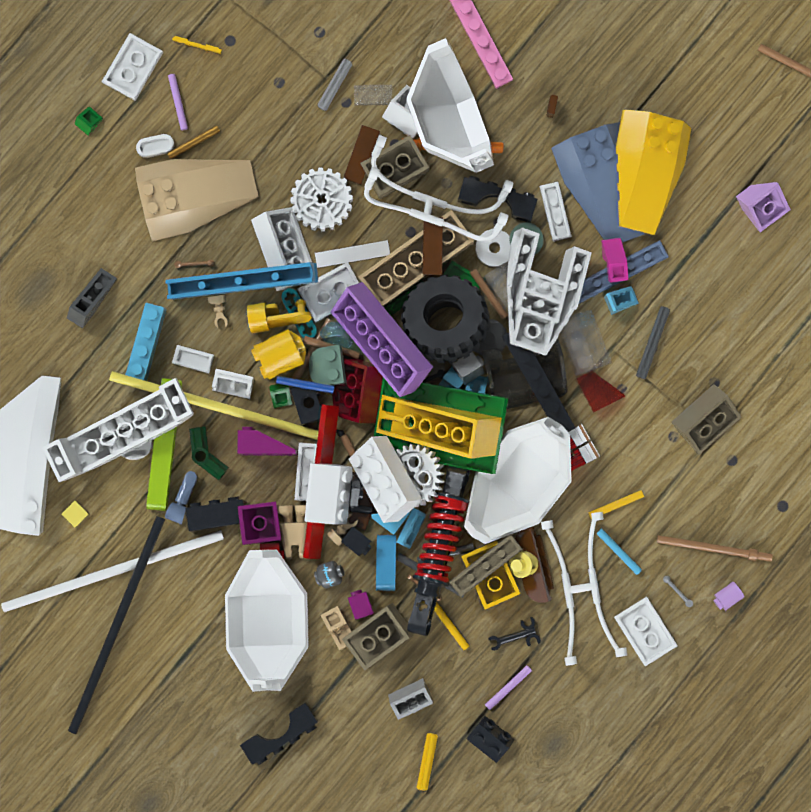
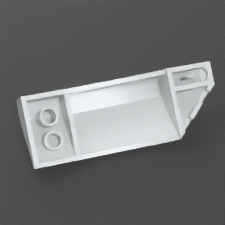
M41 376L0 409V529L37 536L44 530L50 463L42 447L53 442L59 408L60 377Z

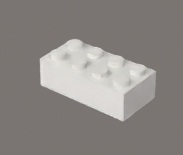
M387 436L371 437L349 458L383 523L399 522L422 501Z

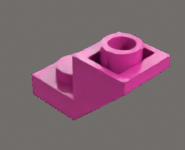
M621 238L601 240L602 257L607 262L608 281L612 283L628 280V265Z

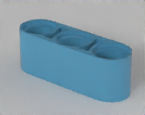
M377 535L376 591H395L396 535Z

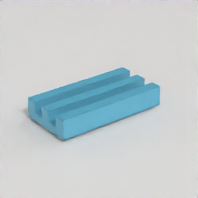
M415 508L412 509L397 543L406 548H411L426 517L425 513Z

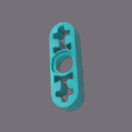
M289 288L283 291L281 298L288 313H294L297 307L294 306L291 310L289 309V307H292V304L289 300H285L287 298L286 294H295L294 302L301 298L296 290ZM312 319L306 322L308 328L314 329L311 331V336L303 334L305 331L303 324L300 327L298 324H295L303 339L305 336L311 338L316 336L317 329Z

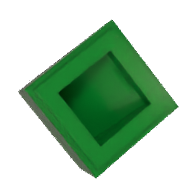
M89 106L76 117L75 125L86 135H89L103 120V117Z
M275 384L269 386L274 408L292 405L288 385Z

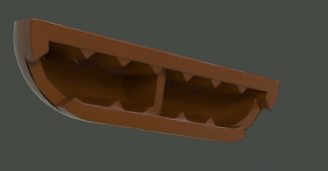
M532 526L519 531L515 540L522 548L521 551H527L538 559L537 571L533 575L522 578L527 595L536 602L544 603L552 599L550 590L554 589L543 540L541 535H536Z

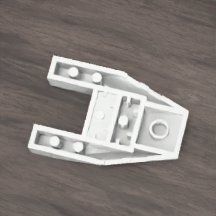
M521 228L514 232L509 249L507 296L510 344L547 355L562 328L566 326L573 311L578 307L592 252L575 246L566 250L557 280L531 270L540 234Z

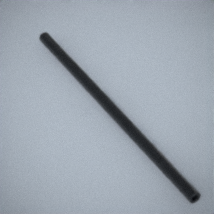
M156 516L69 726L68 731L73 734H77L163 527L165 519Z

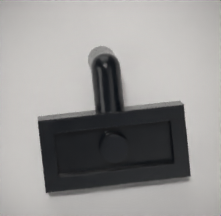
M352 472L349 511L371 514L372 506L358 505V500L363 498V485L356 472Z

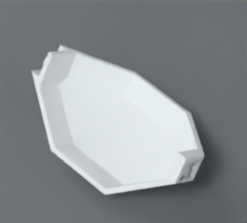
M445 38L429 45L407 97V102L423 147L428 153L476 173L493 166L494 162L489 136L475 97L450 43Z
M546 417L508 430L501 439L496 474L475 472L464 525L473 538L487 544L541 522L572 482L569 432L558 422Z
M249 550L225 594L226 650L253 692L266 690L281 691L308 649L307 592L278 550Z

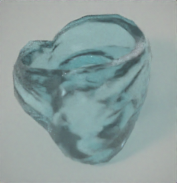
M337 321L327 323L320 331L319 336L325 342L342 345L345 348L353 346V339Z

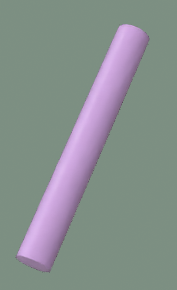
M170 74L168 79L180 129L182 131L187 130L188 125L176 75Z
M526 665L485 706L491 710L532 670Z

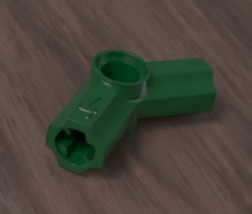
M206 427L189 429L192 460L219 481L229 467L209 452ZM200 451H204L206 454V458L202 462H198L196 459V455Z

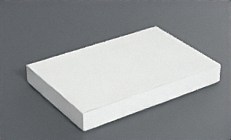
M129 33L102 83L136 101L161 58L163 51Z
M347 262L320 276L317 283L305 284L298 288L302 299L306 301V306L316 323L331 315V310L348 286L358 284L359 282Z
M647 597L614 616L644 666H647L678 646Z

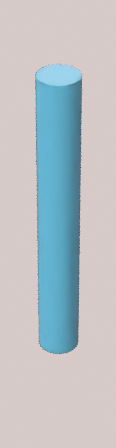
M602 528L596 533L636 575L642 571Z

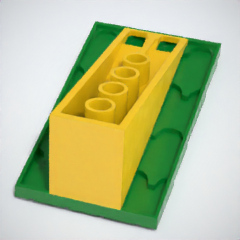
M383 377L374 437L387 436L395 451L397 449L403 451V446L409 447L410 444L416 446L423 445V448L429 447V452H436L433 458H440L437 464L496 474L508 398L422 382L415 392L399 397Z

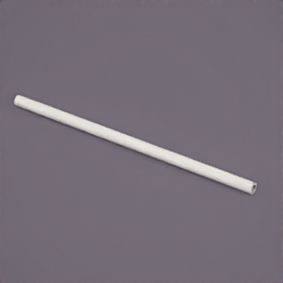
M220 530L151 553L147 565L223 540L222 531ZM139 558L1 603L3 612L133 570Z

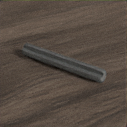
M661 306L636 373L638 378L645 379L647 377L670 309Z

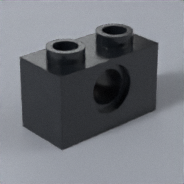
M299 387L290 388L301 425L306 426L320 421L323 404H319L318 396H321L320 391ZM313 399L314 406L306 408L304 406L305 400Z
M354 527L350 529L341 541L358 556L362 554L366 556L372 548L370 545L372 541Z

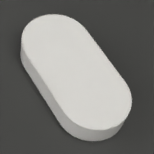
M167 134L143 138L136 145L138 154L143 158L164 155L174 149V141Z

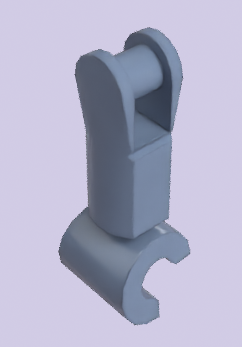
M189 471L186 473L175 499L177 503L172 502L165 514L166 519L182 524L186 511L185 508H187L184 505L187 506L193 491L192 489L197 481L195 472Z

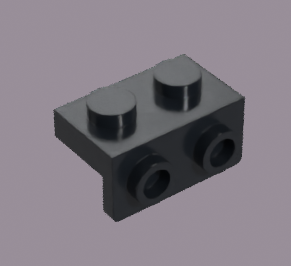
M486 716L481 719L466 738L495 763L501 759L514 742V738L507 731L501 729L492 719Z

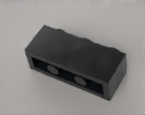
M239 496L228 498V502L220 503V499L209 501V505L201 506V502L190 504V508H185L188 530L191 532L240 524L237 506H244V500H239Z

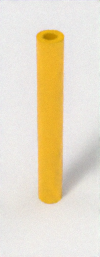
M642 490L588 512L592 520L591 513L603 512V514H606L643 498Z
M436 602L435 613L463 650L467 649L470 645Z

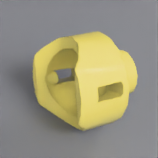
M520 551L509 560V569L518 578L533 575L537 571L538 559L527 551Z

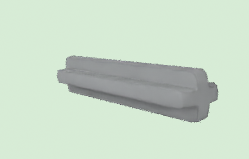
M348 59L342 60L318 103L320 109L324 111L328 109L349 72L352 62Z

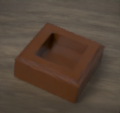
M550 95L547 117H554L558 99L556 95Z

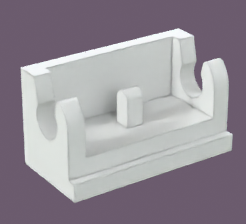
M216 369L212 391L250 399L254 377Z

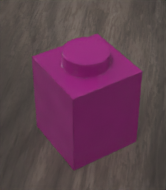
M360 589L350 593L352 597H349L348 600L355 620L374 614L367 592L362 593Z

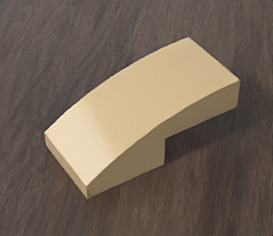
M336 606L323 613L321 617L338 649L342 650L347 647L342 639L352 631L340 609Z

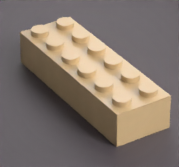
M452 210L442 216L445 222L466 230ZM443 226L442 266L473 245L474 240ZM423 230L358 276L359 281L366 285L383 307H386L429 276L423 275Z

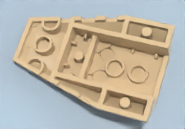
M170 159L135 168L137 186L152 242L190 233L196 228L206 225L212 220L259 197L250 160Z

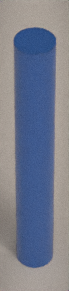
M277 376L276 384L333 393L335 387Z

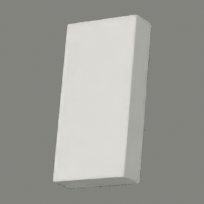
M177 345L172 364L209 374L214 355Z

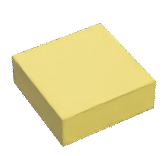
M74 501L62 515L76 528L89 513L77 501Z

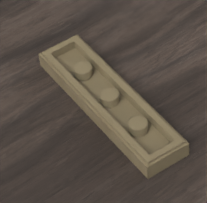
M510 534L449 582L460 597H462L519 553L522 548Z

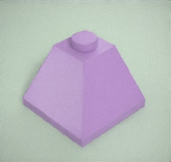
M777 182L750 185L736 196L742 210L759 232H762L791 210Z

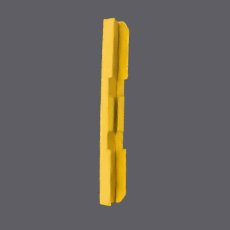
M178 36L172 38L175 42L221 54L222 51L218 47L207 44L205 46Z

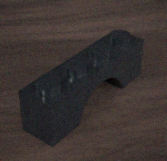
M474 176L464 177L458 202L476 207L484 199L498 198L502 188L498 187L497 183L487 181V183L480 182V179ZM512 188L505 199V202L511 209L512 218L531 223L538 200L534 198L535 195L528 192L520 194L516 192V189Z
M307 702L289 713V728L283 736L276 739H267L256 734L240 745L252 765L255 763L257 765L262 764L268 760L266 756L273 752L276 755L284 749L283 745L287 742L293 744L300 739L299 735L306 731L308 734L317 728L315 724L319 721Z

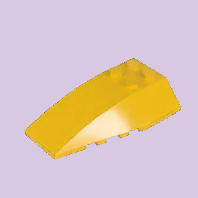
M622 111L616 143V154H618L617 172H619L617 188L620 195V200L618 201L620 227L655 235L685 166L691 127L684 121L646 111Z

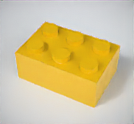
M494 541L461 556L465 567H469L496 546L498 542ZM507 562L475 586L484 609H488L520 594Z

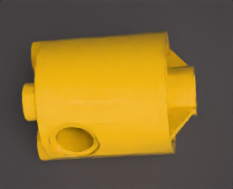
M288 329L262 343L253 345L254 349L251 350L256 362L260 360L262 364L259 368L264 379L268 378L271 380L273 377L297 368L305 362L306 348L300 336Z

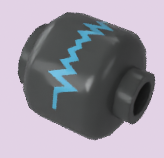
M335 561L321 564L317 567V571L314 572L315 580L319 586L325 589L340 585L342 576H344L343 567Z

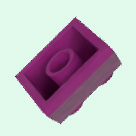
M276 502L237 506L242 545L264 544L281 540Z

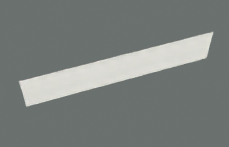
M388 240L318 252L315 253L317 268L388 256L390 250Z

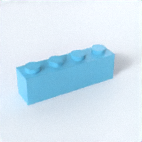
M145 303L125 375L147 381L167 311L164 307Z

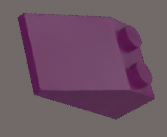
M242 427V430H238L237 454L240 456H298V452L295 449L255 430L254 427Z

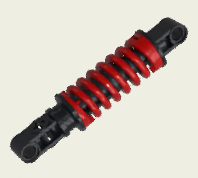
M449 466L446 472L443 492H436L438 496L434 497L435 501L439 503L432 505V509L437 513L429 515L430 520L434 523L427 524V529L431 533L424 535L425 540L429 542L422 544V549L426 553L419 555V559L424 563L417 564V572L413 575L418 584L414 590L417 594L408 621V632L428 636L437 599L441 598V588L449 586L448 573H445V571L450 572L452 567L448 566L447 562L454 561V557L449 554L450 551L455 552L457 550V547L452 545L453 541L458 542L460 539L458 536L453 535L452 531H462L461 526L454 524L455 521L463 522L465 519L463 516L457 515V511L464 514L469 505V500L463 498L470 471L468 469ZM421 605H428L427 609L421 608Z

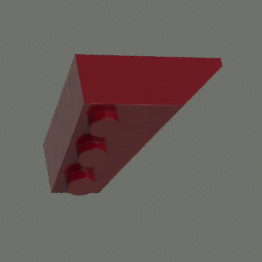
M343 357L346 383L335 385L334 392L332 393L333 406H339L338 416L356 423H376L383 376L371 362Z

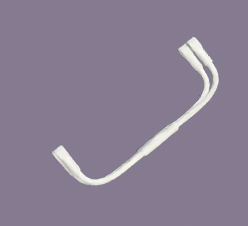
M378 136L372 152V168L364 186V196L370 203L408 213L410 216L441 227H448L478 241H491L500 234L503 226L506 225L508 214L501 212L492 231L493 233L488 237H482L431 215L432 207L434 205L443 209L447 208L468 214L489 213L496 210L505 201L508 193L512 190L513 182L505 180L498 201L489 208L466 209L447 204V202L417 191H410L387 179L376 165V159L379 157L387 137ZM379 177L394 189L413 196L417 200L426 202L424 212L375 200L370 197L369 190L372 189L374 182Z
M603 512L591 513L592 521L588 539V573L590 583L571 586L562 553L550 528H554L553 520L541 522L542 530H546L561 565L563 588L567 608H569L570 631L567 657H565L566 666L577 664L576 656H572L574 642L573 607H575L573 593L592 591L593 603L596 605L599 620L615 650L616 657L628 655L626 647H618L605 622L600 606L601 599L596 570L593 566L594 530L596 522L604 519Z

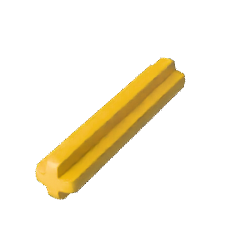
M427 733L418 776L417 789L422 791L428 790L438 736L433 733Z

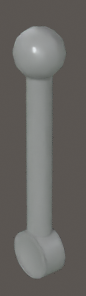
M664 576L663 581L675 590L685 601L687 607H692L693 601L684 596L670 581L669 576Z

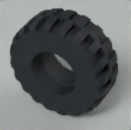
M440 275L438 278H428V281L425 283H419L416 286L417 289L415 291L412 290L408 294V301L404 302L402 307L404 312L401 314L403 330L418 350L424 354L427 360L433 361L435 359L438 363H445V361L457 362V359L469 357L472 351L476 352L480 348V342L485 341L487 337L486 331L490 327V315L487 304L478 287L473 286L469 280H461L459 276L455 275L452 277ZM454 307L463 312L460 323L450 330L438 331L428 325L431 316L441 308Z

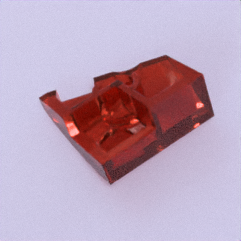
M590 371L575 379L593 413L625 397L624 393L594 371Z

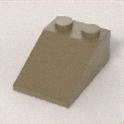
M391 603L342 640L365 671L415 635V633L407 631V622L395 605Z

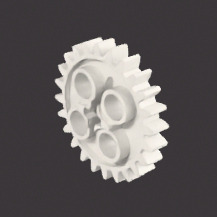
M410 444L409 447L403 446V451L397 449L396 452L422 498V501L415 507H419V504L425 506L426 501L432 502L431 496H438L435 492L436 490H442L439 483H444V480L440 479V476L445 473L439 470L443 467V465L437 464L440 458H433L436 452H429L430 448H423V445L416 446ZM416 458H418L419 464L417 467L415 466ZM426 474L429 476L427 483L424 480Z

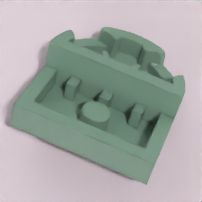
M342 345L318 348L311 354L309 373L313 382L326 385L346 383Z

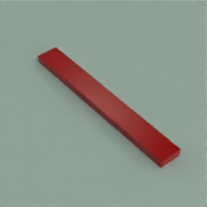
M322 404L315 464H332L339 406ZM307 522L303 558L321 559L325 523Z

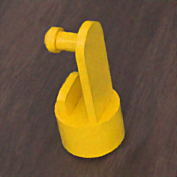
M298 299L295 302L298 312L278 315L279 308L275 303L268 305L266 302L247 305L246 308L247 322L251 333L270 331V328L306 323L312 319V315L310 312H305L306 301L303 299Z

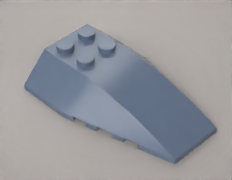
M620 122L570 137L552 147L551 150L564 184L594 224L603 240L621 238L623 243L645 233L619 226L618 201L620 200V195L617 188L619 172H617L618 154H616V143Z

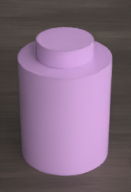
M731 582L714 595L716 599L713 601L720 610L723 608L726 611L743 599L744 595L735 582Z

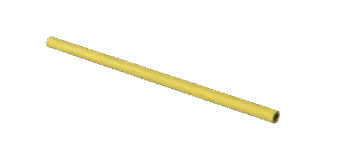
M113 371L109 379L110 381L151 393L160 390L159 386H161ZM184 392L190 404L318 440V430Z

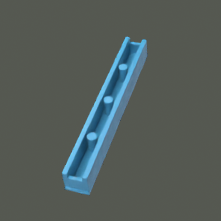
M308 262L165 280L168 285L167 299L175 300L317 283V263Z

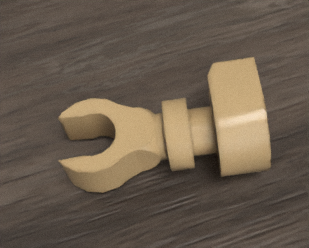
M225 295L208 297V303L215 304V308H213L214 312L216 311L214 324L217 328L220 318L224 319L225 327L228 325V320L223 312L225 306L222 305V303L226 302Z
M347 518V524H339L337 530L332 528L327 535L336 545L340 546L343 539L341 535H345L349 528L356 526L358 520L350 524Z

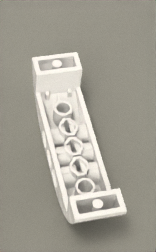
M174 378L159 386L160 390L67 438L57 439L42 447L58 482L68 480L106 464L188 420L194 413L178 379Z

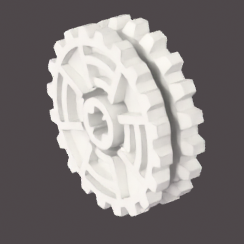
M318 168L316 172L311 169L308 175L303 173L301 175L302 179L296 180V188H292L291 191L294 196L290 198L291 204H294L292 206L293 213H297L296 218L298 221L303 220V226L307 227L310 225L314 231L320 228L321 232H325L326 228L333 230L334 225H342V219L347 220L349 217L347 211L352 210V205L349 203L353 202V196L349 195L351 187L346 186L347 180L345 178L341 179L340 173L333 174L332 169L329 168L327 171H323V168ZM322 196H325L326 202L318 203V197L322 198Z

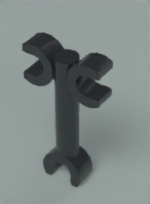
M530 617V626H525L524 621L520 620V625L525 630L499 638L497 636H490L488 640L495 639L497 641V645L492 647L491 650H497L502 644L527 637L526 644L528 646H531L530 639L532 637L537 639L538 644L541 643L540 637L536 635L534 628V618Z

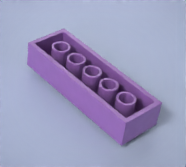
M363 282L348 286L330 313L399 397L415 392L433 366Z

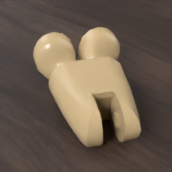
M293 505L277 506L278 514H281L284 519V523H279L286 559H292V545H299V558H303L307 522L304 521L306 505H295L296 522L294 523Z

